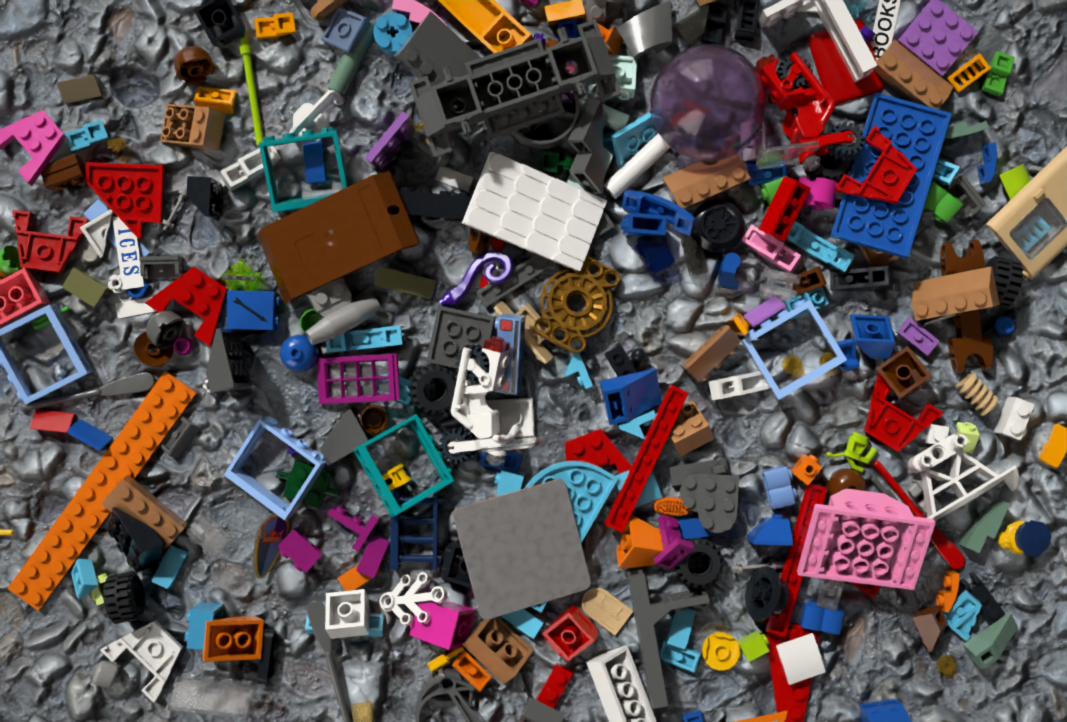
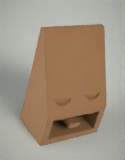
M167 104L160 142L219 151L225 113L210 107Z

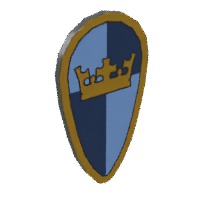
M275 513L264 518L255 536L253 568L256 577L259 579L265 577L275 564L280 554V549L277 546L287 537L289 532L288 519L283 520Z

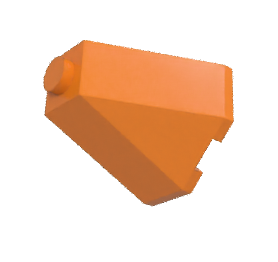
M631 515L623 533L620 532L623 536L621 538V545L617 546L616 551L618 566L624 569L655 565L654 558L663 550L660 530Z

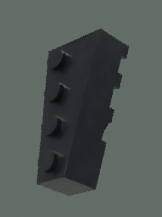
M407 187L399 190L410 219L425 216V219L428 220L444 218L445 221L462 222L472 198L469 193L451 195L449 191H440L439 194L432 193V190L421 189L420 192H414L413 188Z

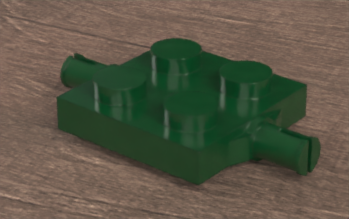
M295 460L290 473L278 470L276 477L286 480V489L283 497L293 500L315 466ZM323 469L301 503L320 509L323 499L327 495L338 499L340 491L330 488V479L333 472Z

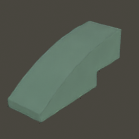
M999 500L989 506L972 522L959 545L980 553L987 536L995 539L1010 503Z

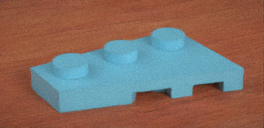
M656 108L611 135L617 166L623 167L626 164L625 160L639 152L638 148L644 142H649L664 127L662 110Z

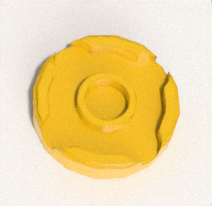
M715 632L704 640L702 656L712 669L726 671L738 662L740 646L731 634Z

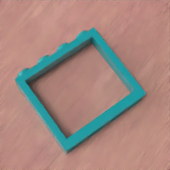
M333 127L321 128L322 132L314 133L313 130L302 131V135L297 136L294 133L282 134L283 138L275 139V136L263 137L264 141L259 142L273 212L305 208L334 193L279 201L269 152L270 146L333 137L342 189L349 187L338 129L333 130Z
M417 414L353 449L390 517L398 515L454 481L451 469L444 464L443 455L435 448L433 437L429 433L427 434L424 428V421H421ZM410 424L441 481L399 506L367 448Z

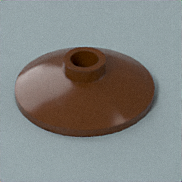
M146 332L140 334L134 342V354L145 365L152 367L162 366L173 355V346L164 350L159 349L151 343ZM152 349L155 353H151L149 350Z

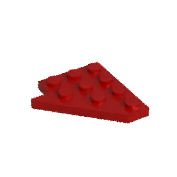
M86 162L85 182L137 238L143 239L144 223H162L165 166Z

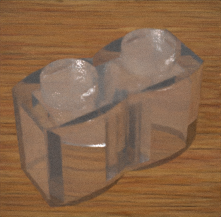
M205 513L201 514L186 531L189 535L188 539L192 543L200 544L203 548L202 551L207 556H213L214 558L219 556L233 540V537Z

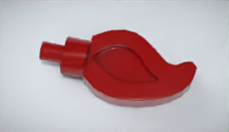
M792 109L786 111V116L782 121L783 132L789 138L792 137L791 126L795 119Z

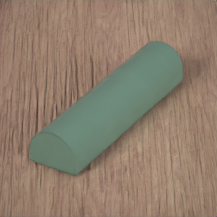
M372 22L368 23L352 55L344 52L327 86L328 89H332L344 97L346 96L373 42L375 24Z

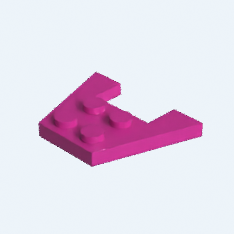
M42 110L0 129V149L2 150L15 138L21 143L33 159L20 168L18 172L28 184L33 186L67 136L48 114Z

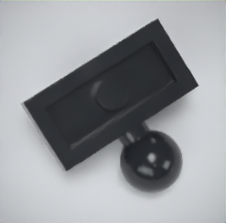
M621 344L604 353L617 377L637 373L633 363H642L646 359V352L641 348L634 349L631 356L628 357Z

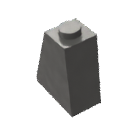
M353 408L346 411L319 448L324 455L323 458L328 461L329 465L354 452V448L370 440Z

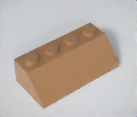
M895 39L877 59V66L873 69L881 76L883 81L909 102L939 109L953 89L951 84Z
M732 147L721 151L716 157L705 158L662 178L672 202L683 209L690 208L751 179L742 159Z
M992 266L914 282L912 307L915 321L1000 305Z
M128 474L101 503L110 512H112V508L116 507L153 528L163 542L161 553L188 524Z

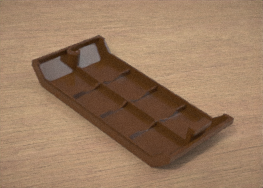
M391 171L375 174L263 227L257 233L285 305L294 302L300 296L394 253L420 244Z

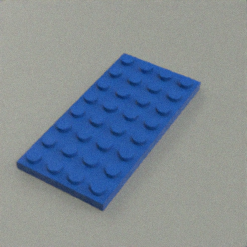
M875 92L862 136H865L866 139L875 125L880 129L879 132L885 138L887 137L898 152L901 151L917 170L896 204L843 193L830 237L905 259L909 257L952 113ZM865 143L859 155L854 158L849 176L863 183L882 152Z

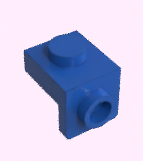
M854 339L837 341L836 343L847 359L839 364L838 367L845 371L860 367V363L856 359Z

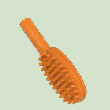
M663 497L654 502L655 511L663 515L684 516L689 512L698 513L685 507L680 498Z

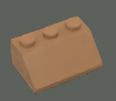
M728 325L721 326L681 367L696 382H704L711 376L709 372L714 367L718 369L725 362L723 359L728 354L731 356L739 349L737 345L740 341Z
M499 617L488 620L483 619L462 644L503 684L516 676L534 651Z

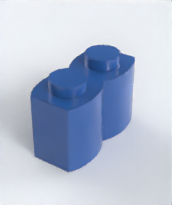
M815 600L803 602L799 623L802 628L840 634L844 611L839 608V605L828 603V606L820 605L821 602Z

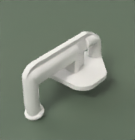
M331 89L315 105L310 103L303 104L293 115V127L289 133H294L297 136L302 135V131L313 130L314 133L322 132L321 128L330 127L328 120L321 112L333 100L336 105H342L345 102L344 96ZM315 139V140H309V141H302V142H317V141H320L321 139Z

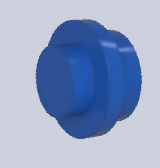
M1008 316L999 317L994 324L996 332L1000 335L1010 334L1014 330V321Z

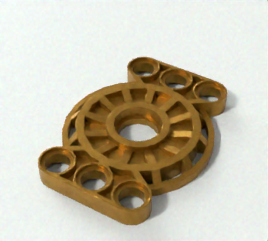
M586 255L581 271L567 268L554 274L547 281L541 293L540 307L543 317L535 321L533 326L534 332L573 354L581 353L586 346L584 338L597 334L610 319L613 300L609 289L616 287L619 283L620 275L618 272ZM590 266L598 267L599 273L597 275L591 274L589 272ZM564 274V276L560 277L558 280H555L557 276ZM609 274L615 276L616 282L613 284L608 283L606 276ZM551 283L552 287L549 293H545L546 288ZM580 295L583 297L586 304L585 308L580 312L570 310L567 305L570 296ZM606 297H608V300H609V308L607 307V298H606ZM544 298L547 299V309H544ZM605 313H608L606 320L602 323L601 319ZM545 322L548 329L542 332L538 330L537 324ZM596 325L599 327L597 330L589 333V330ZM562 331L565 338L559 341L555 339L554 333ZM579 340L582 343L581 349H574L571 345L572 341Z

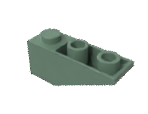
M1008 613L964 643L963 646L969 658L980 668L985 669L1000 658L1018 626L1012 614Z

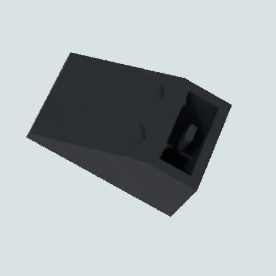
M116 507L112 508L107 530L110 537H114L119 551L123 552L127 557L128 565L131 568L133 567L136 573L158 564L163 542L155 530Z

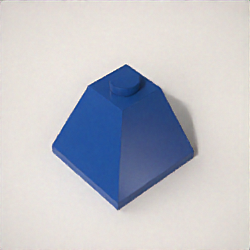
M850 314L855 343L870 358L889 359L895 345L889 316Z
M772 514V517H765L747 534V540L754 545L793 546L789 519L783 517V514Z

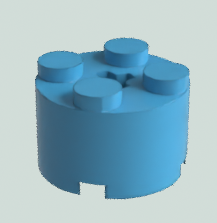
M387 13L376 20L373 31L375 41L380 50L391 57L394 56L413 32L408 19L398 13ZM396 32L395 37L392 38V33Z

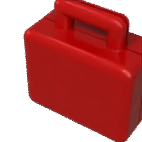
M860 19L854 20L859 30L865 26L864 21ZM826 29L809 35L808 44L821 85L834 100L835 106L883 90V79L874 70L869 76L854 82ZM869 40V42L866 43V45L868 46L874 60L877 61L871 42Z

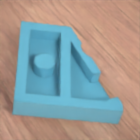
M965 590L955 599L950 611L943 612L948 621L947 625L965 641H968L970 638L969 633L971 627L975 625L976 615L980 612L982 606L981 602Z

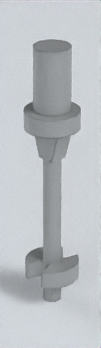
M187 181L183 189L179 190L178 202L169 219H163L162 221L165 224L163 228L165 231H167L168 227L173 228L174 224L171 221L181 203L187 197Z
M773 559L765 564L741 566V562H736V566L731 567V570H737V574H742L744 569H757L764 566L772 567L775 570L783 569L785 561H775Z

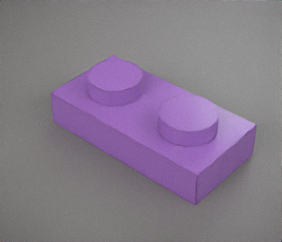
M907 317L896 331L898 335L925 356H928L939 342L937 338L910 317Z

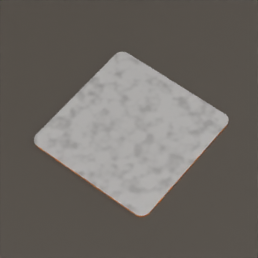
M552 480L459 507L454 511L453 518L478 612L482 619H492L589 588L591 580L566 483L563 480Z

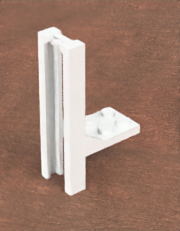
M782 0L764 9L760 16L758 24L762 29L766 26L768 28L773 27L778 23V20L782 18L788 19L795 12L818 13L854 82L869 76L877 66L843 0Z

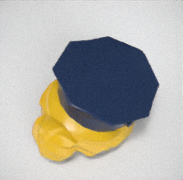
M1034 520L1029 522L1016 521L1009 524L1005 532L999 534L997 543L1004 550L1009 549L1014 554L1039 557L1049 548L1051 533L1043 522Z

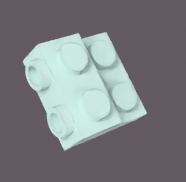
M609 55L621 91V96H618L619 99L629 100L634 98L637 60L631 56ZM596 85V94H595V95H600V94H599V91H598V88H597V85Z

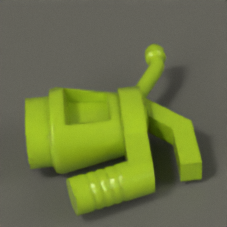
M853 431L852 435L848 438L847 448L843 453L832 454L827 452L826 456L832 458L846 456L851 468L863 472L864 468L855 465L853 459L869 464L878 451L871 447L864 457L861 456L868 446L869 437Z

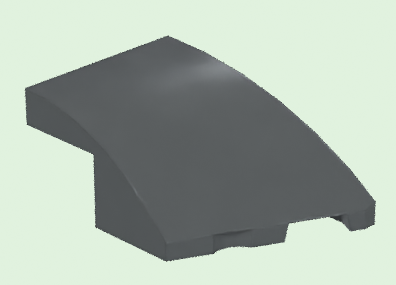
M670 1L654 6L634 16L617 28L633 58L636 60L650 49H653L658 54L674 43L671 13L673 5Z

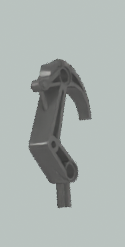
M441 668L437 675L432 673L427 678L428 681L423 682L422 690H419L415 704L416 722H421V708L428 699L446 693L450 695L466 722H486L472 704L473 693L476 688L464 679L456 669ZM445 679H451L453 681V685L446 686L443 683V681ZM464 690L470 691L469 699L463 693Z

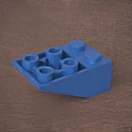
M656 368L599 381L609 425L629 421L662 402Z
M897 698L859 704L862 722H911L903 704Z

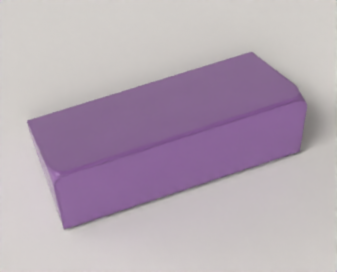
M773 296L746 313L743 317L749 327L753 328L783 310L786 306L781 300Z

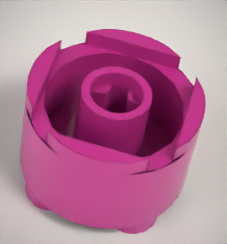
M810 177L799 178V182L811 187L802 207H807V205L813 206V210L818 211L834 209L837 194L834 190L838 185L836 181L818 177L811 179V181H809Z

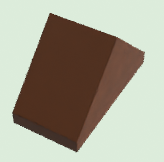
M820 266L787 279L793 296L827 284Z

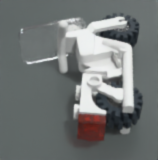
M493 336L485 340L483 347L479 344L464 347L463 350L459 351L460 355L456 356V359L459 361L455 362V365L459 366V368L457 369L458 376L451 414L467 429L464 430V427H456L442 435L443 438L439 441L442 444L439 445V448H443V451L440 453L441 455L445 453L444 459H449L450 463H462L475 454L474 450L481 449L482 452L489 453L486 455V460L489 461L490 465L500 466V464L505 462L504 456L507 454L505 450L531 448L545 441L544 436L514 439L519 431L517 425H513L507 435H497L500 431L499 410H492L488 406L486 395L490 391L501 388L505 382L504 373L509 363L510 343L505 342L502 337ZM476 380H479V382H480V383L473 384L474 381H476Z

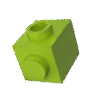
M757 630L737 640L749 662L770 652L767 647L769 645L768 639L765 634L761 635Z

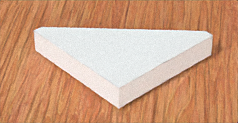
M111 209L80 227L100 258L104 255L113 214Z

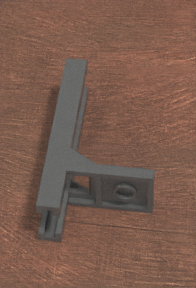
M642 569L628 570L626 573L649 700L653 709L667 707L668 701L654 624L670 610L674 609V611L678 612L686 610V607L689 606L694 608L704 607L706 603H710L709 597L705 590L700 588L649 598L645 574L642 573Z

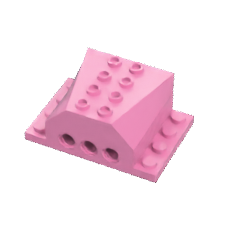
M844 489L832 495L828 505L815 504L797 573L799 576L914 590L935 521L930 518L914 517L907 505L884 493Z

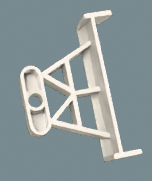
M963 434L951 435L912 457L908 462V467L913 473H920L927 518L934 521L965 505L1003 480L1011 491L1017 489L1020 484V478L1016 466L1000 470V474L997 475L961 450L968 442L967 437ZM933 450L938 451V459L934 458V456L932 455ZM952 456L950 476L930 470L933 466ZM961 461L970 466V468L960 473ZM973 471H977L989 479L988 482L969 493H966L958 481ZM931 478L944 483L932 489ZM951 486L959 499L936 512L933 495Z

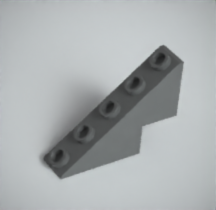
M601 98L586 99L568 139V142L577 152L569 172L585 191L592 194H603V102Z

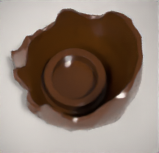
M376 404L368 405L360 414L361 426L371 436L377 435L388 424L386 410Z

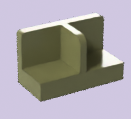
M78 268L72 269L62 285L63 289L92 307H96L102 296L110 295L112 291L106 284Z

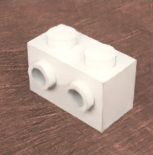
M1007 397L994 432L1010 439L1021 440L1027 432L1026 425L1034 414L1033 407L1035 404L1017 397Z

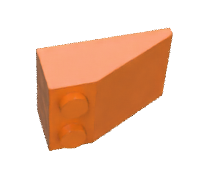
M239 616L206 621L203 662L261 659L264 620L257 616Z

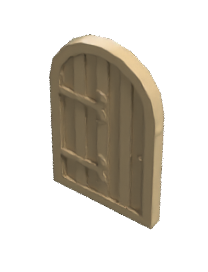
M601 587L588 589L582 597L584 612L613 635L618 633L633 613L632 609Z

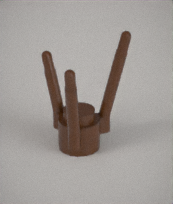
M470 227L467 244L469 246L468 251L483 255L484 251H488L494 236L490 235L485 243V239H481L483 232L478 231V235L475 237L474 228Z

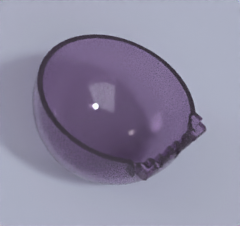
M702 44L679 52L662 67L650 91L649 108L656 130L669 146L693 159L718 161L730 158L745 148L753 149L754 146L762 144V131L760 130L762 129L766 112V91L758 70L744 55L727 46Z

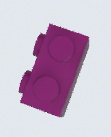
M294 528L277 546L280 549L279 553L286 559L290 558L295 562L293 564L294 567L300 572H307L324 554L297 528Z

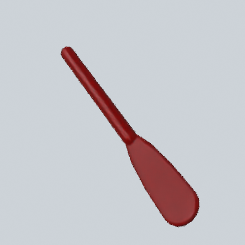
M875 461L873 463L875 469L904 504L909 507L914 516L926 518L879 461ZM934 526L930 540L951 568L961 569L965 564L963 554L939 528Z

